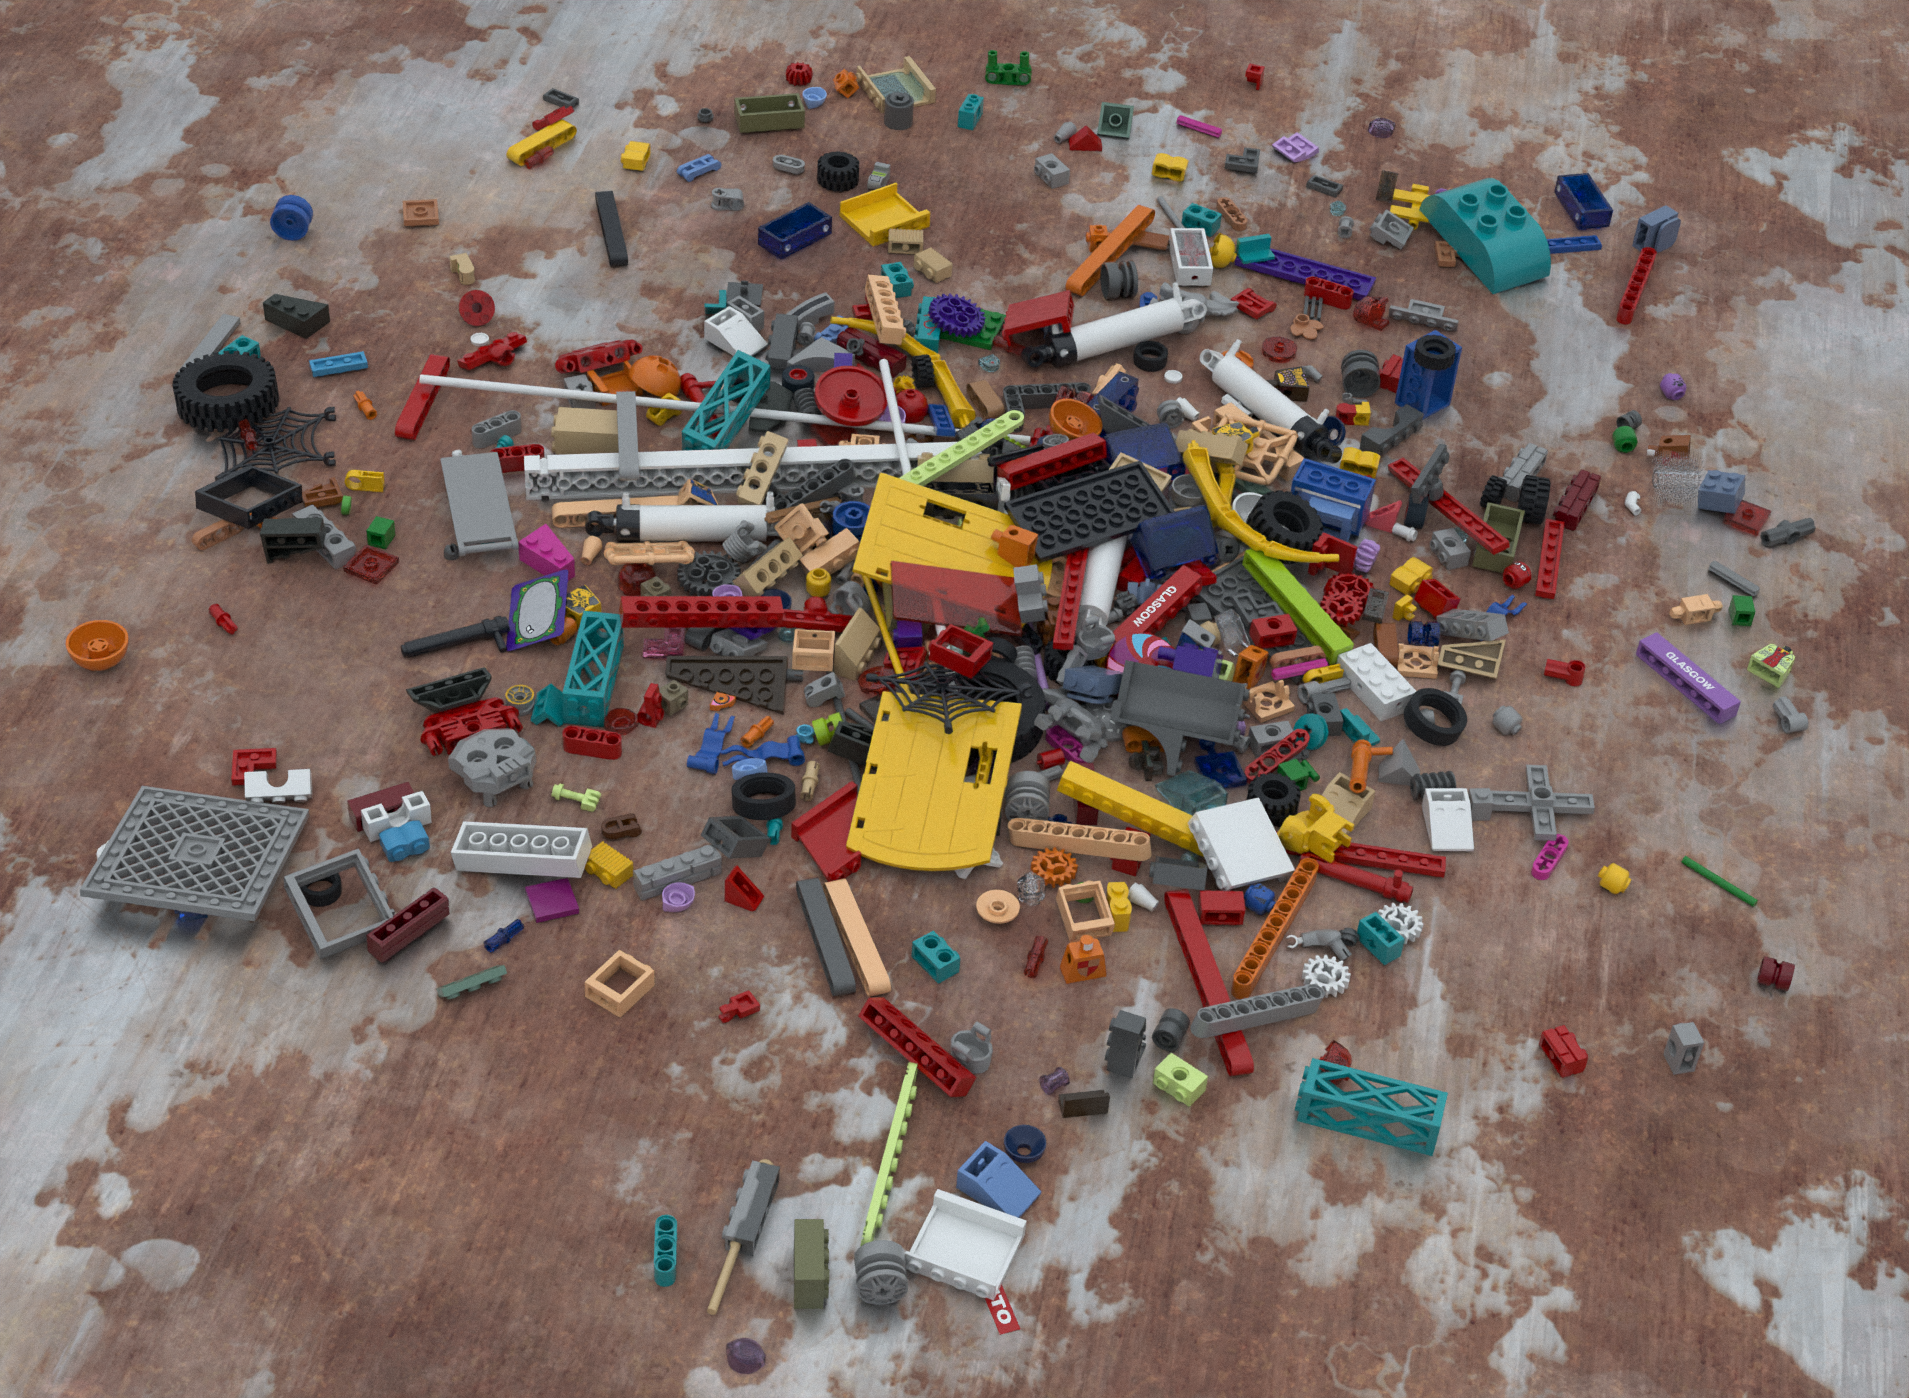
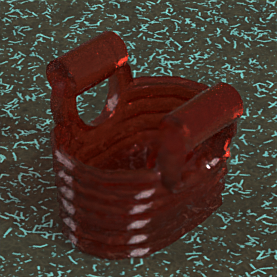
M1364 297L1354 308V320L1382 331L1389 325V320L1383 318L1386 304L1389 302L1388 298ZM1374 321H1380V323L1377 325Z

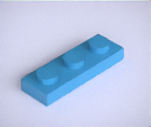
M364 351L309 360V366L313 377L368 368V362Z

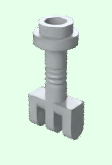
M1455 670L1450 675V681L1452 682L1450 692H1444L1450 694L1462 704L1464 695L1458 694L1460 685L1465 683L1466 676L1463 671Z

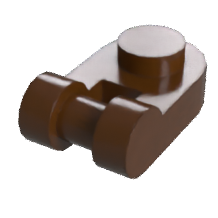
M633 813L608 818L601 824L602 835L607 839H617L625 836L637 837L642 833L640 825L637 824V818Z

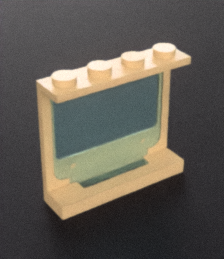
M910 56L904 57V67L902 69L867 75L861 66H857V73L855 74L857 83L861 85L863 91L867 93L869 99L874 102L876 108L881 113H884L886 96L894 92H903L911 95L914 99V107L935 103L936 88Z

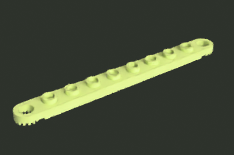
M1017 410L1005 413L899 477V479L925 486L1012 433L1014 429L1019 428V426L1021 427L1024 423L1023 413Z
M909 1062L906 1073L908 1074L905 1075L860 1247L865 1243L873 1241L876 1229H881L884 1215L881 1214V1210H886L888 1195H886V1191H891L893 1184L891 1172H896L898 1158L895 1157L896 1154H901L903 1140H900L901 1135H906L908 1122H905L906 1117L910 1118L913 1104H910V1101L916 1098L917 1063Z

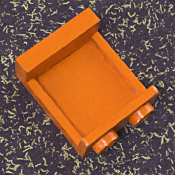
M628 361L623 362V370L600 377L594 370L587 371V379L592 382L593 392L616 394V392L635 391L636 396L643 395V389L634 383L628 374L631 367ZM599 402V403L602 405V407H603V406H606V405L613 404V403Z

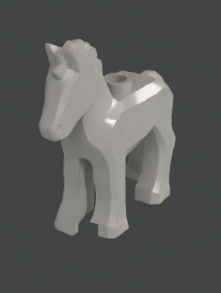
M1164 282L1160 288V301L1174 298L1172 287ZM1180 290L1182 301L1196 299L1206 305L1207 312L1200 319L1184 323L1183 329L1178 331V333L1189 334L1193 332L1200 322H1204L1207 315L1226 316L1236 313L1238 311L1236 307L1239 305V302L1230 301L1216 291H1213L1210 294V299H1207L1201 294ZM1153 297L1149 305L1160 301Z
M1062 686L1059 689L1043 688L1045 700L1052 706L1048 710L1049 715H1037L1034 725L1041 730H1047L1059 725L1069 734L1081 740L1083 749L1080 753V758L1087 763L1093 762L1101 747L1105 748L1108 746L1105 724L1077 702L1068 698L1067 690L1063 689Z

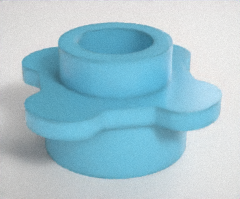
M803 724L796 729L797 734L795 736L799 737L801 743L811 744L814 742L813 736L816 734L810 725Z

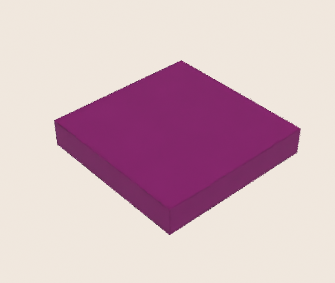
M568 877L525 887V893L536 923L579 914V907Z

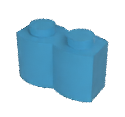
M419 820L410 821L400 827L389 828L379 833L380 845L389 862L400 861L409 855L422 854L430 849L429 837Z

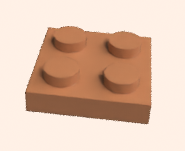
M437 199L403 201L404 226L439 225Z

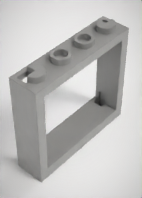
M359 848L284 876V889L319 959L366 942L367 934L395 915L394 909H390L387 904L386 893L380 891L378 887L379 882L376 874L371 873L368 868L370 867L368 859L362 856ZM355 867L382 921L327 942L300 887Z

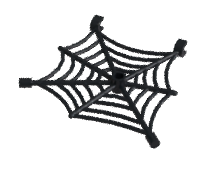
M287 407L286 410L270 414V417L284 414L283 416L261 422L273 423L280 420L279 423L255 425L240 436L238 435L245 429L239 430L228 438L227 436L234 431L218 437L224 453L225 470L215 477V481L248 465L273 466V468L260 469L273 471L275 474H278V470L305 461H323L327 466H336V460L329 459L335 457V452H326L322 456L314 444V433L321 420L325 418L327 421H336V415H330V413H335V407H327L324 413L320 414L300 413L291 410V407ZM290 412L299 416L317 418L313 420H304L288 416V414ZM289 419L292 421L303 422L306 424L293 425L286 423L285 420ZM314 423L310 439L316 454L310 453L303 441L307 427ZM285 425V426L293 427V428H297V429H295V430H287V429H283L282 426ZM272 427H277L276 429L269 430V431H260V430H259V428H272ZM253 429L256 431L251 436L245 438L244 440H241V438L246 436ZM282 431L286 432L287 434L282 436L279 434V432ZM300 431H302L300 442L305 452L297 450L294 445V437ZM257 434L260 436L255 441H249L250 439L254 438ZM291 437L293 449L288 448L286 445V439ZM223 441L230 443L233 453V468L228 470V456ZM283 441L284 447H283V446H278V445H276V444H278V443H280V442ZM233 443H240L244 453V460L237 465L236 451ZM244 444L250 445L252 448V455L248 458ZM254 446H261L263 448L256 452ZM289 454H296V455H291V456H288V457H285V458H282V459L276 461L277 458H280V457H282V456L289 455ZM259 455H270L271 458H269V457H257V456H259ZM304 456L310 457V458H304V459H298V460H295V461H291V462H288V463H286V464H283V465L277 467V464H279V463H281V462H283V461L292 459V458L304 457ZM255 460H267V461H272V462H254V463H248V462H250V461H255Z
M924 662L923 666L900 674L881 677L878 674L871 673L866 675V681L876 683L880 681L887 687L901 705L903 712H917L943 722L946 734L953 732L951 722L962 715L980 711L994 713L996 711L995 707L1000 702L1017 695L1023 699L1032 698L1028 692H1025L1032 688L1028 682L1021 684L1017 690H1013L995 683L981 669L979 674L990 684L998 688H991L973 677L972 680L981 686L976 687L968 683L962 674L951 669H932L946 667L939 664H928L927 662ZM924 668L927 669L926 671H924V672H922V673H920V674H917V675H913V676H910V677H905V678H898V679H896L897 677H902V676H906V675H909V674L918 672V671H920V670H922V669H924ZM954 672V673H948V674H935V673ZM930 673V675H928V676H926V677H923V678L918 679V680H915V681H911L912 679H915V678H918V677H921V676H924V675ZM960 676L967 686H962L956 678ZM932 677H933V679H934V680L929 681V682H922V681H925V680H927V679H929V678H932ZM953 681H954L955 684H956V685H949V684H950L951 682H953ZM886 682L894 684L903 693L909 704L904 706L897 693ZM899 684L909 685L918 699L912 702ZM913 685L920 686L924 690L925 695L920 697ZM926 687L935 688V689H933L932 691L928 692V690H927ZM962 690H963V691H969V692H968L967 694H965V695L962 694V693H960ZM975 691L981 692L974 699L969 697ZM988 692L994 693L990 695L988 698H986L983 702L977 701L982 695ZM1002 693L1008 694L998 699L991 707L986 705L995 696ZM931 696H937V697H941L942 700H940V699H935V698H929V697H931ZM964 699V700L956 701V702H953V703L947 705V702H949V701H951V700ZM922 701L938 702V703H942L943 706H942V705H938V704H933V703L922 702ZM973 703V704L960 705V706L955 707V708H953L952 710L948 711V709H949L950 707H953V706L958 705V704ZM968 707H982L963 711L949 719V715L957 710ZM920 709L937 712L939 714L944 715L945 719L941 718L938 715Z

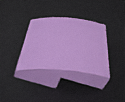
M1298 132L1289 138L1283 136L1272 144L1273 148L1293 162L1306 160L1319 153V147Z

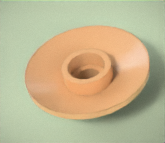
M990 890L978 898L976 909L978 914L986 921L1001 924L1010 922L1017 917L1020 904L1018 899L1007 891Z

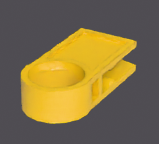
M350 470L346 474L344 483L351 490L383 492V488H385L384 472ZM355 477L358 478L361 482L354 483L350 481L349 478Z
M1340 664L1312 669L1304 674L1302 681L1307 683L1316 678L1314 681L1320 684L1343 677L1344 669L1340 668Z

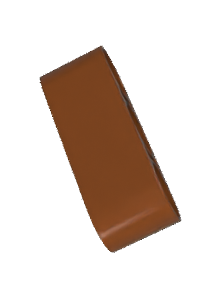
M1375 622L1373 628L1374 647L1393 667H1397L1399 651L1395 623Z

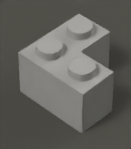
M1037 564L1013 568L1021 622L1028 623L1046 620L1045 612H1048L1047 600H1044L1043 597L1047 596L1043 572H1039Z

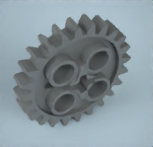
M704 550L701 555L695 552L692 563H679L677 581L680 582V587H684V591L690 590V595L696 593L697 596H713L712 593L716 587L732 585V581L741 574V568L738 567V562H734L733 558L728 559V554L721 556V552L714 554L713 550H711L710 554H707Z

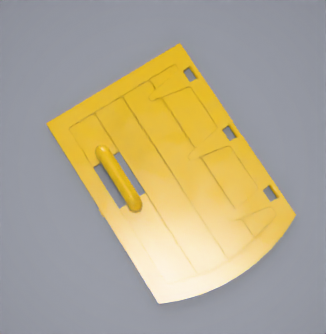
M880 472L852 572L930 598L934 597L946 603L1019 627H1023L1026 624L1021 622L1019 614L1018 595L1013 570L1016 567L998 555L999 543L991 539L995 529L1004 532L1010 525H1015L1010 516ZM929 502L965 514L961 526L924 515L926 503ZM1034 556V560L1030 565L1037 564L1039 572H1043L1047 591L1052 572V559L1039 563ZM876 571L886 573L887 577L877 574ZM938 590L946 593V596L934 592ZM996 609L1005 612V614L1001 615L993 611Z
M883 691L846 844L847 849L854 853L859 850L862 857L875 862L910 870L946 871L971 868L990 863L1005 788L1007 786L1022 703L1000 702L995 707L996 711L994 713L980 711L962 715L951 722L953 732L946 734L943 722L925 714L910 711L903 712L895 696L891 692ZM896 692L904 706L908 705L909 702L903 693ZM907 693L912 702L918 699L916 694ZM931 696V697H929V698H935V699H940V700H942L941 697H937V696ZM964 699L951 700V701L947 702V705H949V704H951V703H953V702H956V701L964 700ZM922 701V702L933 703V704H938V705H942V706H943L942 703H938V702ZM988 701L986 705L991 707L996 701ZM973 703L958 704V705H955V706H953V707H950V708L948 709V711H950V710H952L953 708L958 707V706H960V705L973 704ZM968 707L957 710L949 715V719L963 711L982 707ZM920 709V710H923V711H927V712L933 713V714L938 715V716H940L941 718L945 719L944 715H942V714H939V713L934 712V711H929V710H925V709ZM884 713L890 714L888 721H882ZM971 748L979 749L980 757L975 783L964 782ZM993 750H997L991 783L987 784L992 764ZM871 766L877 767L876 774H869ZM858 820L865 821L863 828H857Z

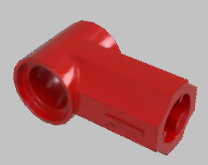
M1547 659L1544 676L1563 679L1568 685L1576 687L1583 683L1586 666L1579 660H1571L1569 663Z

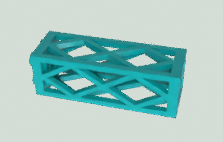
M737 350L682 430V451L728 449L770 387L771 365ZM738 378L745 380V382L732 387ZM745 394L736 409L729 413V401ZM724 404V415L708 422L718 406ZM717 431H720L715 440L707 437Z
M583 611L562 693L563 721L565 724L605 727L624 648V628L621 627L619 614ZM602 652H604L608 659L606 668H604L598 658ZM592 660L600 671L597 676H594L588 666ZM582 669H584L590 679L585 685L580 679Z
M1312 1058L1310 1067L1305 1066L1302 1079L1306 1081L1302 1080L1300 1084L1299 1097L1295 1106V1111L1299 1112L1297 1121L1433 1156L1447 1100V1092ZM1319 1068L1329 1070V1072L1321 1073V1070H1319ZM1349 1077L1364 1090L1344 1092L1329 1080ZM1368 1081L1380 1083L1383 1085H1387L1389 1087L1376 1088ZM1408 1092L1423 1105L1402 1107L1388 1095ZM1426 1096L1437 1098L1436 1103ZM1342 1107L1356 1118L1337 1122L1323 1109ZM1313 1113V1114H1314L1315 1116H1317L1318 1118L1312 1117V1116H1308V1114ZM1400 1122L1415 1134L1396 1137L1381 1124ZM1368 1126L1377 1133L1365 1131L1355 1127ZM1418 1142H1426V1146L1419 1145V1144H1415V1143H1418Z

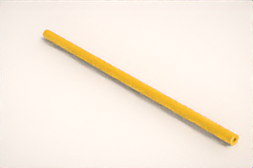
M861 575L895 673H904L892 637L887 630V623L872 580ZM899 684L906 693L911 694L907 684Z

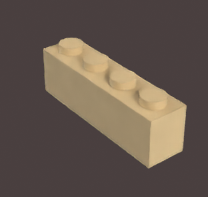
M1188 429L1187 431L1179 430L1173 451L1183 457L1185 450L1188 448L1187 444L1191 443V440H1195L1199 447L1208 449L1211 462L1242 466L1248 444L1242 441V437L1237 435L1228 437L1222 433L1213 435L1208 431L1198 433L1196 430Z
M923 452L922 455H918L917 467L933 458V453ZM979 454V457L972 456L933 481L993 483L994 466L990 467L987 461L990 454Z

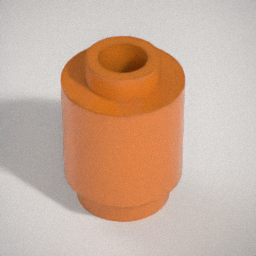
M565 617L564 632L560 636L551 638L550 641L555 645L564 644L578 631L576 621Z

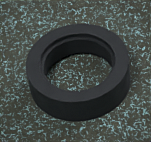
M1423 688L1416 691L1404 709V719L1409 729L1417 737L1433 745L1447 746L1453 744L1467 725V714L1463 706L1453 696L1438 689ZM1429 706L1439 710L1449 719L1452 727L1444 728L1431 723L1422 715L1419 707Z
M768 772L750 774L738 779L732 785L733 810L739 816L747 819H777L789 814L796 806L795 784L790 778L781 774ZM760 793L779 795L770 799L749 798V796Z

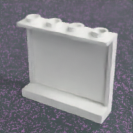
M1259 798L1199 811L1188 821L1189 829L1193 833L1198 843V848L1203 853L1207 866L1211 870L1216 884L1221 891H1230L1234 888L1278 878L1279 882L1286 881L1295 871Z
M937 1189L934 1195L933 1206L910 1252H905L906 1269L913 1273L930 1277L935 1281L947 1283L959 1290L974 1293L981 1298L994 1300L1025 1236L1027 1221Z

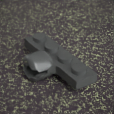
M1445 444L1437 446L1412 485L1413 503L1421 504L1424 497L1428 496V494L1431 501H1437L1443 496V483L1439 475L1442 473L1445 464L1449 462V453Z

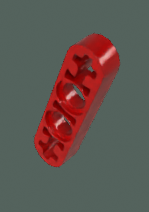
M1304 729L1294 730L1245 768V781L1250 784L1256 777L1254 775L1249 776L1250 771L1252 773L1258 771L1257 777H1260V774L1268 775V773L1276 771L1279 764L1289 761L1308 746L1310 739L1308 732ZM1297 737H1298V738L1303 737L1304 740H1303V742H1302L1301 740H1299L1298 742H1296V738H1297ZM1287 747L1290 753L1283 755L1279 752V749ZM1267 758H1270L1275 762V764L1271 767H1268L1263 763V761Z

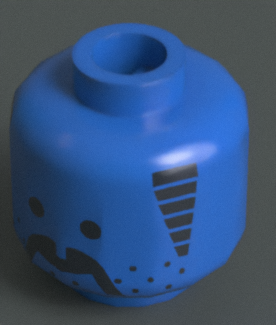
M1261 883L1255 886L1252 884L1244 894L1245 906L1260 916L1266 912L1270 913L1276 904L1274 901L1275 893Z

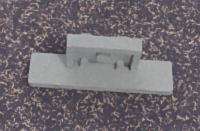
M1411 299L1408 309L1392 305L1389 308V316L1396 320H1408L1411 323L1426 324L1429 327H1440L1447 331H1457L1459 322L1456 319L1443 317L1445 306Z

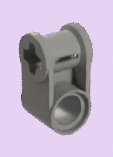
M715 188L712 190L713 201L711 207L714 210L738 211L744 207L743 192L740 189Z
M850 483L831 495L830 498L838 497L842 500V503L848 501L865 503L863 500L864 488Z

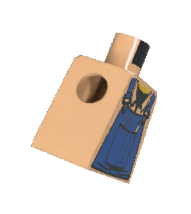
M688 479L679 491L678 505H718L712 490L699 483L696 479Z

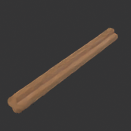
M838 497L824 499L830 502L839 501L842 503V500ZM824 500L804 505L810 514L821 511L820 508H824L820 506V503ZM797 506L767 512L764 520L768 521L769 524L780 522Z

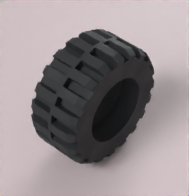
M1283 490L1271 491L1260 497L1246 520V524L1264 535L1267 541H1275L1284 546L1312 552L1313 544L1319 540L1323 531L1320 515H1317V510L1314 507L1312 508L1307 500L1301 499V496H1295L1292 492H1283ZM1278 559L1283 564H1289V562L1291 564L1298 563L1294 561Z

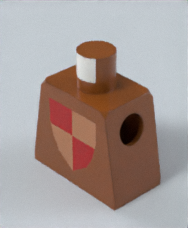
M1691 435L1661 436L1658 446L1648 445L1647 456L1658 457L1657 466L1659 468L1687 474L1690 461Z

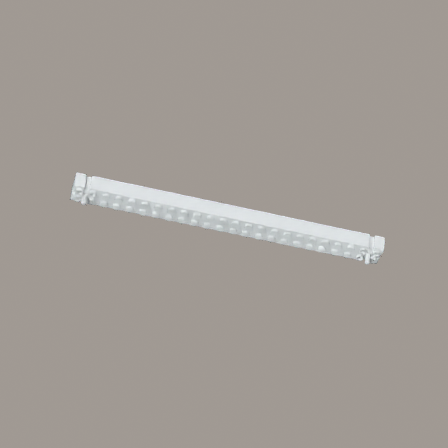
M957 442L906 443L911 470L917 467L918 455H922L923 452H930L936 456ZM896 444L787 447L772 483L779 491H791L841 459L852 461L856 478L852 483L863 488H876L880 472L896 478L903 476ZM759 448L638 452L639 480L620 481L619 453L547 455V459H540V455L524 456L526 500H542L541 496H549V499L623 497L624 492H628L629 496L679 495L680 489L688 479L698 480L699 483L709 487L713 494L736 493L739 485L743 486L745 482L743 477L746 469H751L753 463H750L753 453H758ZM980 451L979 453L975 454L974 456H978V457H979V454H982V452ZM771 452L764 453V455L769 457L773 455ZM763 468L757 469L759 473L766 472Z

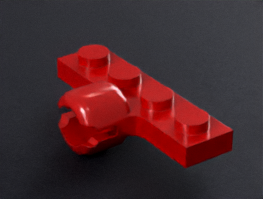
M511 332L503 339H496L488 346L479 347L477 351L465 354L463 358L457 360L458 366L471 370L488 361H493L495 364L504 367L509 366L515 359V353L511 351L527 343L526 336L517 332Z
M813 596L805 601L804 611L783 609L784 615L781 627L843 632L854 615L830 613L826 601L821 597Z

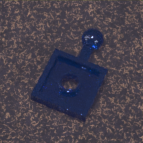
M1200 739L1199 745L1203 750L1207 751L1208 755L1195 757L1194 764L1206 790L1213 791L1245 786L1247 778L1235 752L1216 753L1214 748L1216 742Z

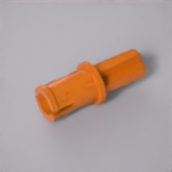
M356 391L353 397L358 403L359 410L363 411L368 420L376 418L377 411L373 408L372 401L365 396L363 391Z
M766 716L757 725H752L750 730L740 738L741 744L746 748H750L758 739L764 737V733L774 724V720L770 716Z

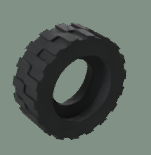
M1440 335L1422 336L1416 342L1414 351L1415 362L1425 369L1433 371L1446 370L1454 363L1456 346L1448 338ZM1427 351H1437V352H1440V353H1442V354L1437 355V354L1429 353V352H1427Z

